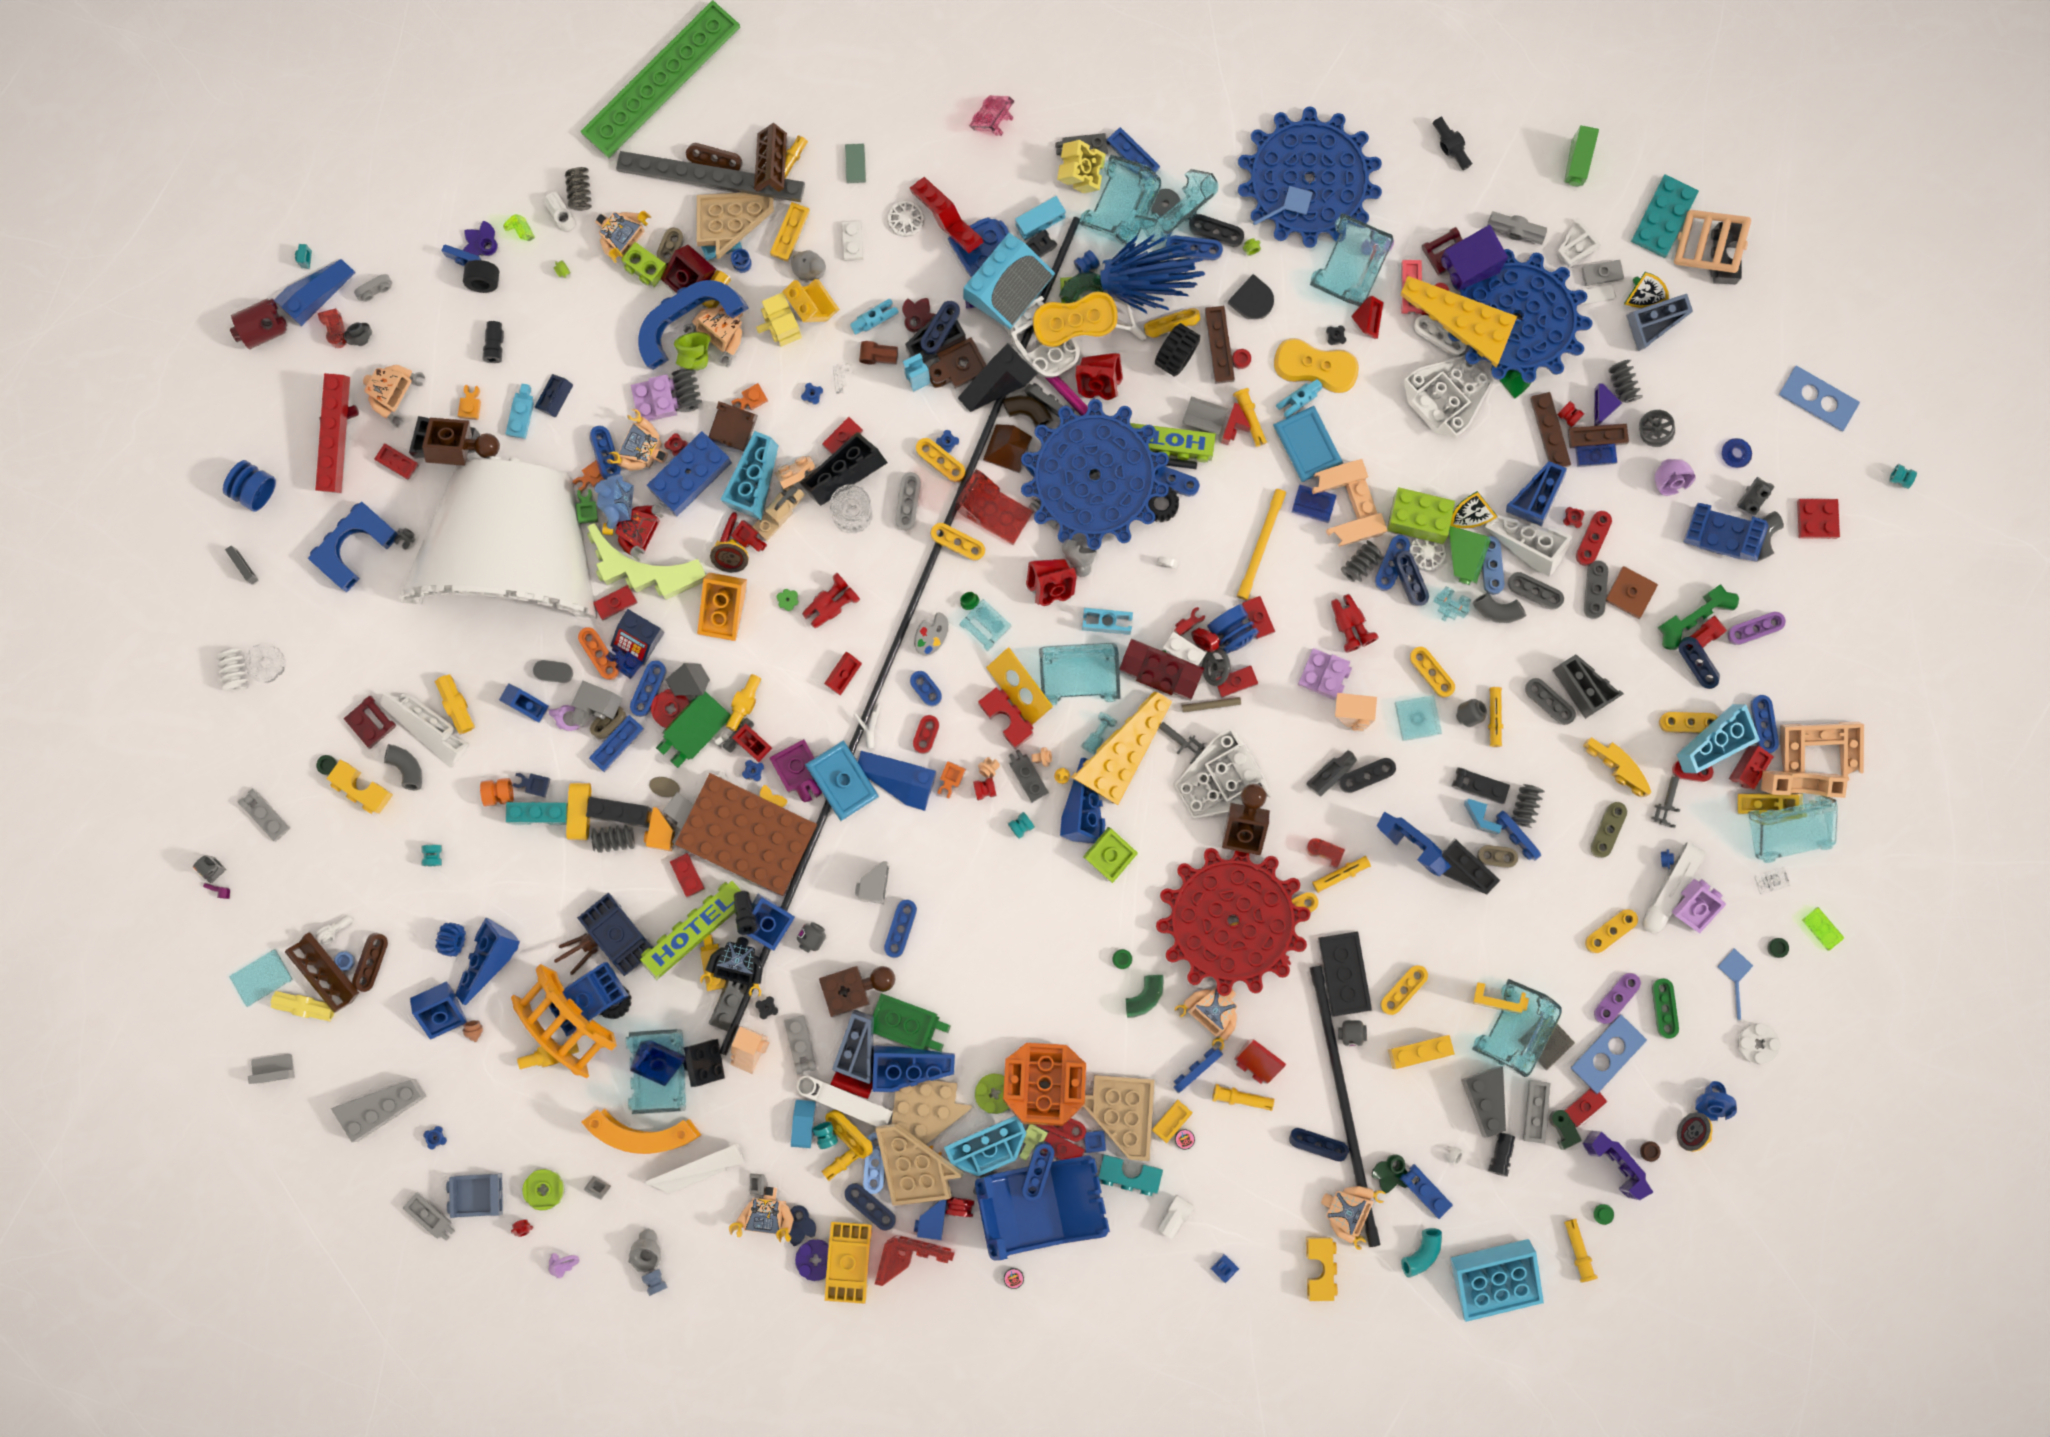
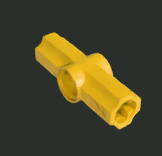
M450 674L439 677L434 682L443 699V707L447 714L451 716L458 733L461 735L475 728V725L467 710L468 705L461 692L458 691L453 677Z

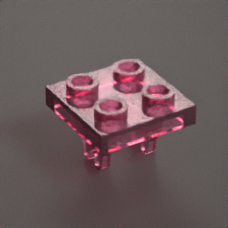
M989 95L983 101V106L974 114L969 126L975 131H989L996 136H1002L1003 132L998 125L1003 118L1006 121L1008 119L1010 121L1013 120L1014 117L1008 110L1015 101L1010 96Z

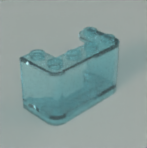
M682 1030L629 1032V1037H626V1049H630V1052L633 1053V1057H630V1069H633L634 1077H631L630 1084L631 1089H634V1094H632V1098H628V1109L632 1110V1114L685 1111L686 1090Z

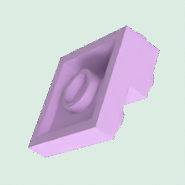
M667 374L648 378L649 381L631 385L635 408L646 420L653 421L677 415L676 409L679 408L677 397H673L672 390H675L673 379H669Z
M1313 648L1298 685L1334 700L1337 693L1343 692L1345 685H1342L1344 677L1348 679L1352 670L1349 667L1350 661Z
M1694 878L1681 892L1684 899L1674 908L1672 913L1700 934L1726 906V903L1721 899L1723 895L1715 888L1710 890L1711 886L1703 879L1698 881Z

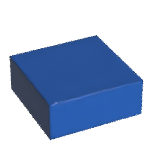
M1104 1130L1086 1132L1084 1137L1086 1153L1106 1151Z

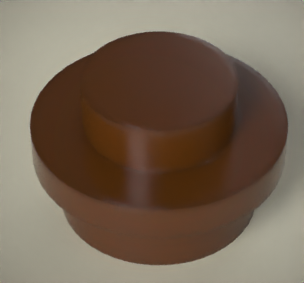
M1647 1141L1642 1144L1640 1155L1644 1160L1653 1162L1660 1157L1661 1150L1657 1143Z

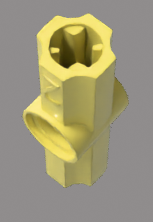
M275 991L271 998V1008L291 1012L292 1015L305 1018L312 1017L330 1022L334 1016V1012L326 1002L314 1000L315 998Z

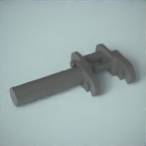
M1163 722L1159 726L1163 732L1181 745V748L1177 751L1178 755L1184 747H1188L1195 753V757L1190 764L1201 754L1200 749L1204 750L1205 743H1199L1194 739L1195 735L1193 737L1190 736V741L1187 742L1185 738ZM1191 742L1199 747L1197 751L1189 745Z
M1671 777L1664 803L1665 806H1661L1662 804L1655 805L1654 807L1657 808L1655 817H1651L1654 822L1660 821L1659 824L1671 828H1676V825L1668 823L1666 817L1669 810L1680 812V809H1675L1672 806L1679 778ZM1661 810L1665 811L1663 819L1659 818Z

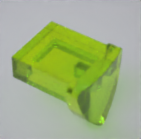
M514 214L503 225L505 231L515 229L520 239L531 241L535 238L525 217Z

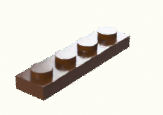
M1225 307L1205 308L1215 384L1234 382L1235 377Z
M1547 392L1532 396L1530 400L1548 461L1563 467H1570V458L1551 393Z

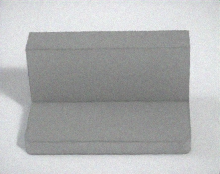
M1191 396L1182 423L1219 435L1228 408Z
M292 1054L253 1059L251 1061L253 1075L248 1076V1084L295 1078Z

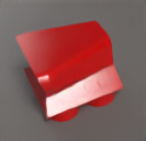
M1111 353L1082 357L1080 365L1076 366L1075 374L1078 394L1085 398L1100 396L1104 400H1111L1117 397V385H1120L1123 380L1120 354Z
M1065 559L1037 560L1028 563L1026 586L1031 592L1036 591V604L1047 606L1053 603L1054 600L1066 601L1074 595L1077 576L1075 569L1070 568Z

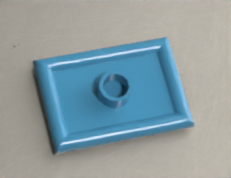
M1315 406L1273 424L1301 482L1313 478L1317 472L1343 464Z
M844 740L805 764L840 821L879 797Z

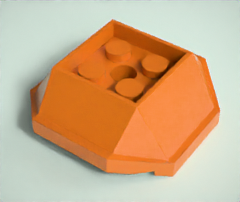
M1025 1043L1005 1059L1003 1101L1022 1124L1063 1126L1084 1106L1086 1062L1079 1058L1069 1046ZM1046 1081L1050 1084V1087L1043 1089L1039 1084Z

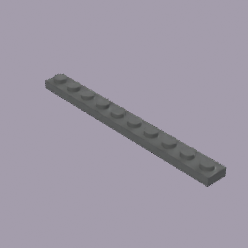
M620 151L616 166L618 172L795 202H802L805 189L804 182L785 179L784 189L780 192L770 185L757 192L754 189L755 173Z

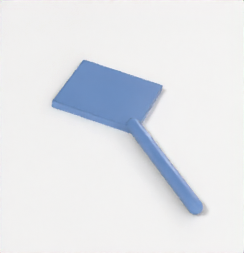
M1289 186L1284 206L1254 221L1253 225H1257L1283 210L1307 215L1313 192Z
M1734 948L1717 967L1735 983L1737 1019L1741 1020L1739 981L1753 965Z

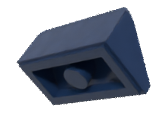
M552 374L535 408L552 417H557L573 384L566 378Z

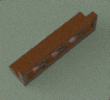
M774 122L757 133L754 189L757 192L768 185L778 192L784 189L787 133Z
M310 932L305 934L299 943L286 949V955L334 1013L351 1004L358 996L359 991ZM300 949L304 953V958L297 957L294 951ZM307 965L314 966L317 969V974L309 972ZM320 980L326 981L329 984V989L322 988L319 984ZM332 995L339 996L343 1002L336 1005L332 1000Z

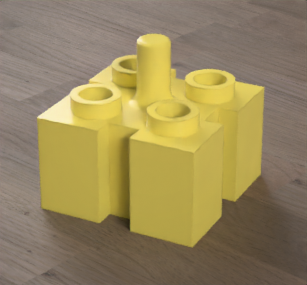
M1081 140L1063 143L1061 158L1064 163L1059 165L1057 180L1066 185L1073 184V188L1083 194L1100 190L1102 175L1099 174V170L1104 168L1106 154L1097 149L1089 150L1090 145Z
M783 292L762 301L764 308L761 309L766 323L756 326L759 334L770 329L774 342L778 341L781 347L802 338L799 326Z

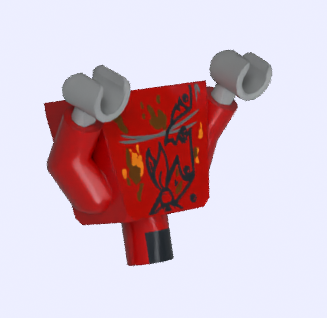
M659 503L634 507L631 512V520L621 521L616 525L615 533L618 536L620 546L624 552L633 556L637 561H640V558H638L640 553L645 554L646 548L660 522L657 516L661 518L664 516L660 511L661 509H666V507Z

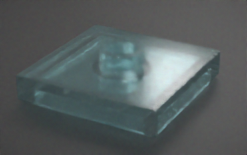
M1434 695L1395 702L1402 741L1442 734Z

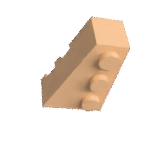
M739 1027L731 1045L732 1061L730 1065L753 1074L761 1053H765L769 1046L768 1037L747 1027Z

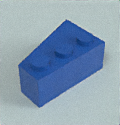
M1548 461L1519 494L1507 504L1506 512L1542 527L1566 476L1567 468Z

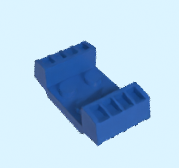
M1696 504L1683 541L1684 543L1729 557L1757 562L1769 527L1766 520L1752 517V520L1749 521L1712 511V505Z
M1386 812L1382 814L1376 825L1379 830L1396 846L1405 836L1413 844L1420 847L1423 853L1417 861L1429 872L1436 876H1441L1451 867L1442 857V851L1402 817L1395 818Z
M603 962L586 973L562 992L567 1000L572 999L582 1010L581 1015L588 1021H591L612 1005L620 1003L629 996L608 962ZM551 1003L549 1008L555 1018L560 1015V1011L554 1003ZM565 1020L560 1026L566 1036H570L576 1031V1026L569 1020Z

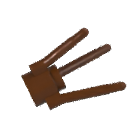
M585 933L578 938L560 944L559 948H563L579 942L578 946L562 954L554 962L557 963L581 948L584 952L589 951L570 972L573 975L598 951L596 949L598 944L590 934L587 935Z

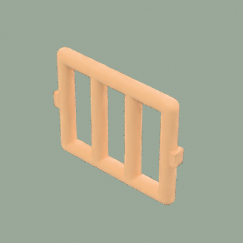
M1689 210L1682 232L1678 234L1677 240L1679 244L1674 263L1680 266L1736 273L1739 269L1743 250H1746L1748 246L1746 239L1752 221L1751 218ZM1693 219H1705L1694 259L1683 258ZM1712 220L1722 221L1723 225L1713 262L1702 261ZM1731 223L1742 224L1732 264L1721 263Z

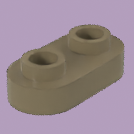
M673 227L666 230L657 250V258L666 263V265H668L674 251L683 245L684 236L680 229ZM673 237L678 238L675 242L671 241ZM666 254L671 255L668 259H665L664 256Z
M619 706L613 719L605 717L603 720L597 717L590 725L591 734L597 739L606 738L625 720V711Z
M1485 845L1477 853L1478 860L1487 866L1510 868L1518 862L1517 852L1508 847ZM1485 852H1488L1490 854L1489 859H1486L1484 857ZM1504 855H1508L1510 857L1509 862H1506L1504 860Z

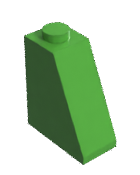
M1582 125L1578 128L1571 141L1564 179L1565 183L1578 187L1583 186L1586 182L1599 133L1598 128Z
M1450 526L1449 534L1454 576L1462 584L1470 585L1471 582L1477 584L1491 539L1482 534Z

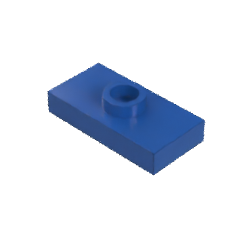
M446 244L443 245L441 250L445 257L455 260V263L461 266H465L469 261L481 260L477 255Z

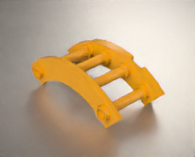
M540 964L535 969L538 982L522 999L516 995L511 996L513 1009L529 1033L549 1054L569 1068L573 1074L588 1078L587 1063L601 1048L605 1047L612 1051L617 1046L614 1033L593 1019L589 1022L581 1015L582 1010L572 999L567 1000L562 993L565 989L560 983L557 972ZM543 988L546 992V998L532 1011L530 1002ZM551 1003H554L559 1009L560 1015L544 1030L537 1019ZM565 1020H569L576 1026V1031L561 1047L551 1036ZM587 1035L595 1043L581 1059H578L568 1051L582 1036Z
M606 1108L601 1112L597 1109L581 1122L590 1133L605 1144L625 1152L638 1154L673 1150L694 1141L702 1135L691 1119L687 1121L682 1120L677 1125L658 1132L635 1130L615 1119Z

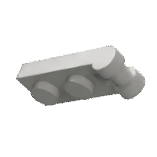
M252 788L248 791L249 794L245 798L242 797L237 802L267 835L276 842L291 828L266 800ZM255 799L258 803L252 807L250 803Z
M804 1015L784 1020L797 1075L803 1074V1071L817 1070ZM807 1056L808 1062L801 1064L800 1058Z

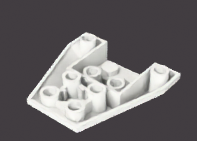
M1465 355L1416 369L1403 380L1408 404L1435 433L1456 438L1470 426L1493 381L1477 364L1469 365L1465 360Z
M1232 728L1215 737L1174 784L1193 819L1228 812L1230 803L1244 805L1241 800V792L1249 784L1262 786L1266 791V800L1271 797L1262 772L1245 743Z

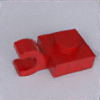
M741 520L731 534L745 548L751 545L759 552L760 550L763 551L767 546L765 542L756 537L759 532L745 520Z
M1194 608L1191 612V618L1187 620L1183 618L1175 624L1174 632L1180 636L1184 635L1196 624L1203 622L1205 615L1197 618L1195 613L1199 611V608Z

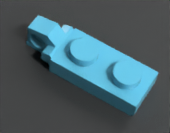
M521 384L520 392L515 393L505 433L507 436L526 439L534 405L533 396H530L531 387L528 384Z

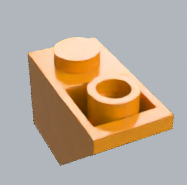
M653 807L652 812L650 811L648 814L647 823H650L649 831H645L644 843H646L648 848L672 852V841L675 838L676 832L660 809Z

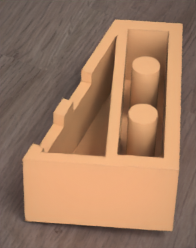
M1337 693L1335 717L1346 727H1352L1353 731H1364L1375 721L1377 697Z

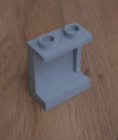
M502 1173L449 1177V1181L446 1183V1191L449 1193L450 1199L447 1202V1213L450 1214V1218L503 1215Z

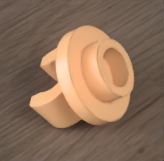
M1046 747L1041 748V753L1031 754L1032 762L1042 763L1044 767H1048L1050 762H1052L1051 751H1048Z
M987 757L984 762L978 764L980 774L986 778L994 777L996 775L995 770L1000 766L996 759L992 762L990 757Z

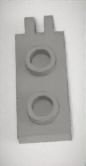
M416 1192L403 1207L409 1215L437 1239L442 1237L447 1241L449 1236L444 1231L446 1230L450 1234L455 1232L449 1226L452 1222L419 1192Z

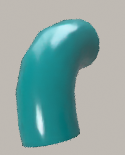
M1427 1228L1422 1231V1242L1419 1249L1414 1254L1401 1260L1402 1269L1406 1277H1413L1426 1271L1436 1261L1441 1250V1230Z

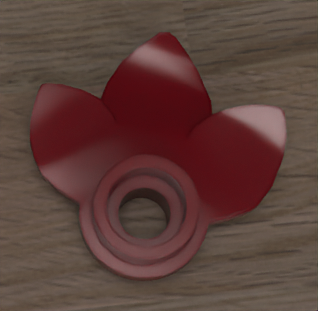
M907 298L902 306V312L905 316L904 325L908 331L913 333L918 332L936 315L929 313L930 303L928 298L920 299L915 304ZM911 320H915L917 325L912 326Z

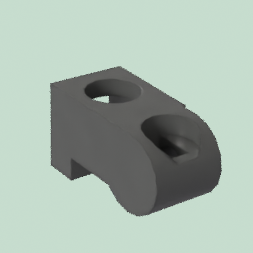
M208 855L202 856L193 865V868L209 883H213L227 870L215 857Z

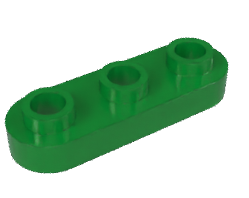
M1657 979L1652 985L1657 1031L1661 1037L1671 1039L1679 1033L1674 986L1668 979ZM1660 985L1664 986V992L1659 991ZM1663 1005L1667 1006L1666 1012L1662 1011ZM1665 1025L1670 1027L1669 1032L1664 1030Z

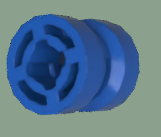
M742 248L732 252L731 262L734 269L739 273L749 271L752 266L749 253Z
M1091 250L1085 252L1082 258H1077L1073 261L1076 269L1084 277L1089 274L1091 269H1096L1100 266L1099 260Z

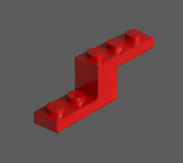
M923 177L910 187L912 194L932 211L939 227L968 254L983 243L981 236L961 219L954 203L928 179Z

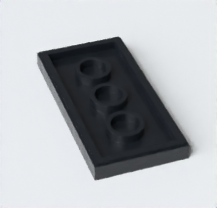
M1358 931L1319 937L1332 1017L1372 1011Z

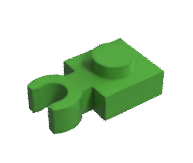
M588 489L586 497L581 496V492L578 490L577 496L579 501L582 502L576 503L578 523L598 522L596 501H591L593 497L591 489Z

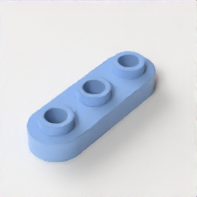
M876 1132L870 1134L867 1138L872 1143L873 1152L865 1158L863 1186L870 1194L880 1192L884 1186L885 1170L880 1147L873 1144V1140L877 1138ZM873 1159H877L879 1161V1165L877 1167H874L871 1162ZM872 1179L877 1181L876 1187L870 1185Z

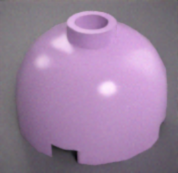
M1666 459L1658 467L1654 479L1659 492L1664 496H1670L1679 493L1677 489L1682 487L1687 489L1693 484L1696 476L1692 467L1684 460Z

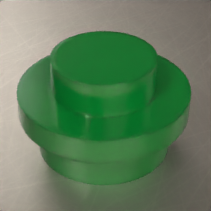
M966 592L961 596L960 604L963 609L971 610L978 605L980 599L977 594Z
M1125 949L1117 950L1112 958L1113 964L1119 969L1128 968L1132 963L1131 953Z
M1600 1204L1594 1209L1593 1216L1599 1224L1607 1225L1613 1221L1614 1211L1609 1205Z

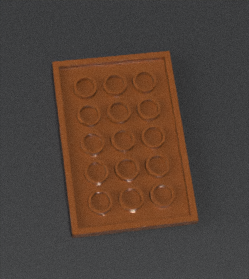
M709 773L674 845L783 896L817 824Z

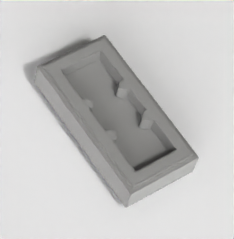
M1620 260L1586 265L1581 268L1585 286L1624 279Z

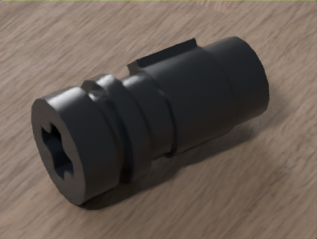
M488 321L486 324L482 360L488 363L502 362L503 348L501 344L504 339V331L502 330V323L498 321Z
M747 891L735 893L734 907L737 916L735 919L737 932L741 935L752 934L757 931L756 917L753 914L750 894Z
M1499 1133L1494 1157L1490 1161L1492 1165H1489L1488 1172L1508 1177V1167L1511 1166L1509 1161L1514 1149L1515 1136Z

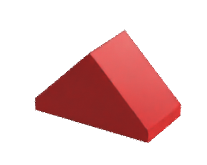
M746 723L732 737L758 762L772 749Z

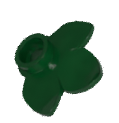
M1393 1154L1386 1161L1376 1164L1371 1176L1374 1179H1379L1383 1192H1390L1397 1184L1403 1188L1407 1187L1400 1180L1403 1174L1406 1175L1408 1173L1402 1156ZM1394 1161L1397 1162V1164H1396L1395 1167H1393V1162H1394Z

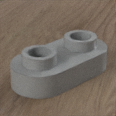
M388 274L377 276L356 288L354 294L359 301L367 302L374 295L388 291L391 288L392 281Z

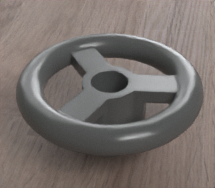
M1218 648L1213 652L1207 651L1202 662V667L1204 668L1203 676L1210 685L1220 686L1227 680L1231 670L1229 657L1222 648ZM1219 653L1223 659H1215L1213 654ZM1209 661H1210V663H1211V670H1212L1211 676L1209 675V672H1208V662H1209ZM1217 675H1222L1219 680H1216Z

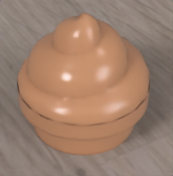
M478 1020L466 1022L462 1030L464 1036L471 1041L477 1042L483 1032V1026Z

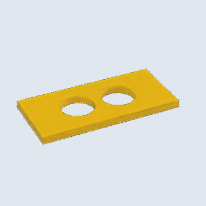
M1009 647L986 667L999 686L1009 696L1011 702L1021 711L1022 717L1025 720L1027 719L1031 725L1035 724L1053 708V705ZM1009 670H1013L1018 674L1019 684L1017 686H1013L1008 682L1007 672ZM1022 688H1026L1032 693L1033 700L1031 704H1026L1022 701L1020 697Z

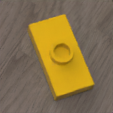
M1177 1099L1151 1130L1165 1143H1168L1193 1112Z

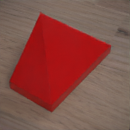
M1369 296L1351 317L1363 333L1378 339L1384 302L1374 296Z

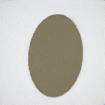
M656 777L649 783L650 789L662 797H673L680 791L678 783L667 777Z

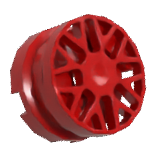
M956 1197L947 1199L949 1209L945 1211V1214L973 1217L971 1212L975 1200Z

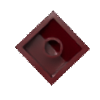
M686 245L674 251L661 280L677 293L683 287H688L699 281L710 280L716 268L690 245Z

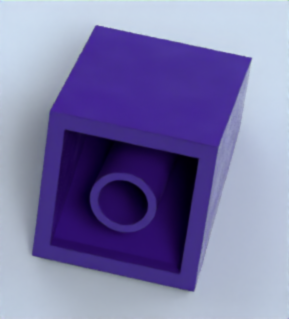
M1488 225L1446 249L1442 255L1441 262L1443 267L1448 270L1452 284L1456 285L1459 291L1499 274L1508 256L1491 225Z

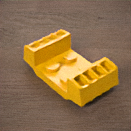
M831 1222L824 1301L866 1303L872 1225Z

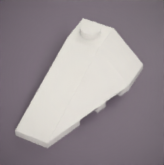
M1497 515L1496 519L1486 524L1484 529L1488 533L1496 537L1529 566L1549 577L1560 564L1573 538L1556 528H1540L1534 523L1530 525L1519 523L1517 519Z

